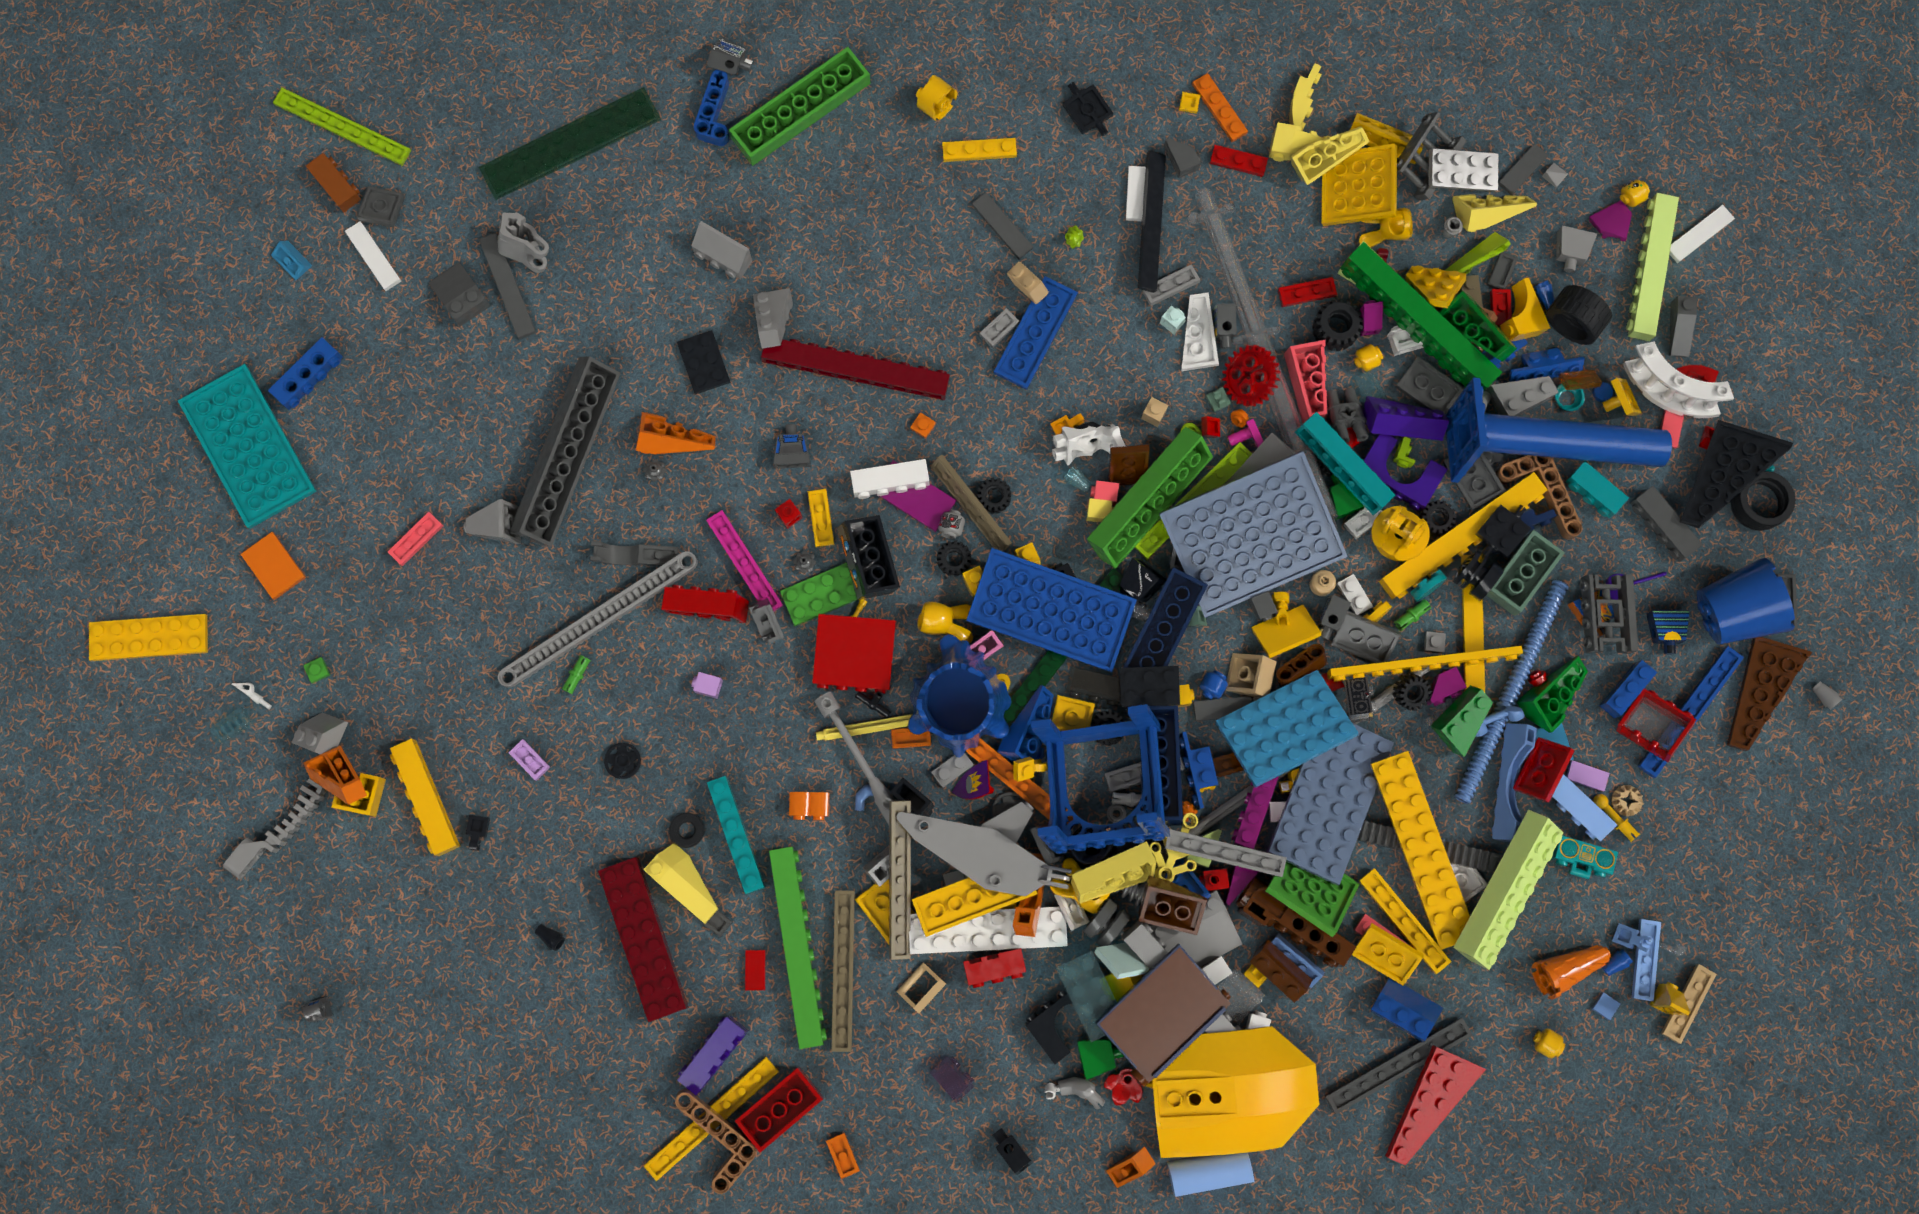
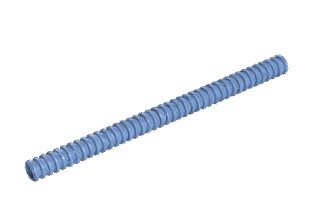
M1560 580L1552 581V585L1549 587L1550 591H1547L1548 596H1545V601L1542 602L1543 606L1540 607V612L1537 613L1538 617L1535 618L1536 622L1532 624L1531 633H1528L1529 638H1526V643L1523 644V654L1519 655V659L1515 661L1514 670H1511L1512 675H1509V681H1506L1507 686H1504V691L1501 692L1502 697H1499L1494 713L1505 709V707L1516 705L1517 696L1521 694L1519 691L1523 689L1522 685H1525L1524 680H1527V675L1530 674L1529 669H1532V664L1535 663L1534 659L1537 658V653L1540 652L1539 648L1542 647L1541 643L1545 641L1544 637H1547L1546 632L1550 630L1548 627L1552 626L1553 616L1557 615L1558 606L1562 604L1563 595H1566L1565 590L1569 588L1566 583ZM1508 716L1486 725L1488 732L1481 736L1483 739L1479 740L1480 745H1477L1478 750L1474 751L1473 761L1469 762L1468 772L1464 773L1463 782L1459 784L1458 793L1454 795L1460 802L1466 804L1472 802L1470 799L1474 797L1473 793L1477 791L1475 788L1479 786L1478 782H1481L1480 777L1484 775L1483 771H1486L1485 766L1489 764L1488 760H1491L1490 755H1493V749H1496L1495 744H1498V739L1501 738L1500 733H1503V728L1506 727L1505 723L1508 722Z

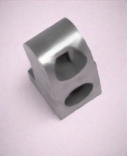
M328 997L303 1005V1014L307 1022H317L333 1016Z

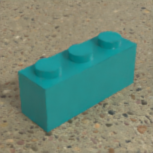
M1586 461L1581 463L1565 481L1573 492L1581 494L1583 500L1590 505H1594L1598 509V513L1604 517L1611 518L1629 499L1628 496Z

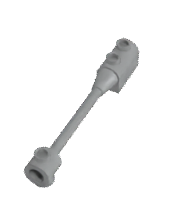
M827 692L814 702L824 718L830 716L869 780V785L875 799L874 802L889 825L890 801L896 799L890 793L891 791L875 777L837 714L841 707L832 692Z

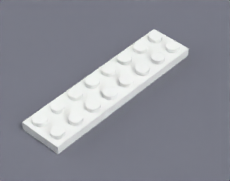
M1042 907L1040 909L1036 936L1016 935L1013 928L1016 909H1001L925 937L918 915L911 914V930L909 931L910 954L1068 946L1066 920L1060 907Z

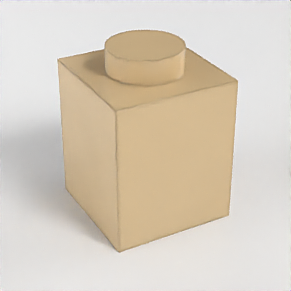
M1151 397L1141 419L1158 427L1169 405Z

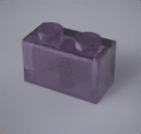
M946 1056L929 1073L957 1103L974 1087L972 1084L974 1079L967 1071L964 1074L958 1068L961 1064L954 1056L951 1058Z

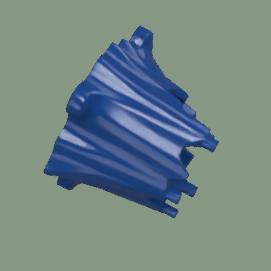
M947 634L941 638L939 643L942 651V660L938 664L927 663L926 675L913 679L914 688L910 694V701L914 711L908 722V728L910 732L916 735L927 731L936 734L939 744L949 748L956 757L960 758L967 749L977 747L979 739L983 735L999 739L1008 735L1009 725L1004 719V713L1011 706V698L1005 682L997 678L996 668L985 665L984 653L972 651L968 641H960L956 636Z

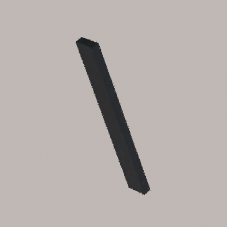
M1149 151L1146 157L1137 289L1155 293L1158 283L1166 155Z

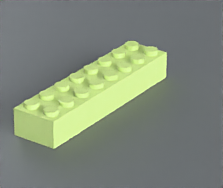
M1531 810L1527 811L1453 947L1471 962L1488 970L1495 964L1499 951L1504 947L1506 938L1515 927L1516 920L1519 914L1523 912L1527 899L1534 892V886L1538 879L1542 877L1547 862L1553 856L1554 849L1561 842L1564 832L1548 817Z

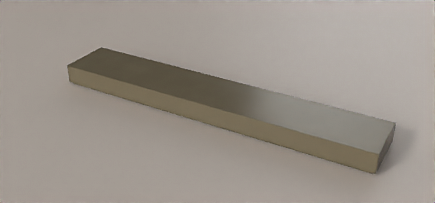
M943 455L937 457L930 466L994 549L1004 552L1012 542Z

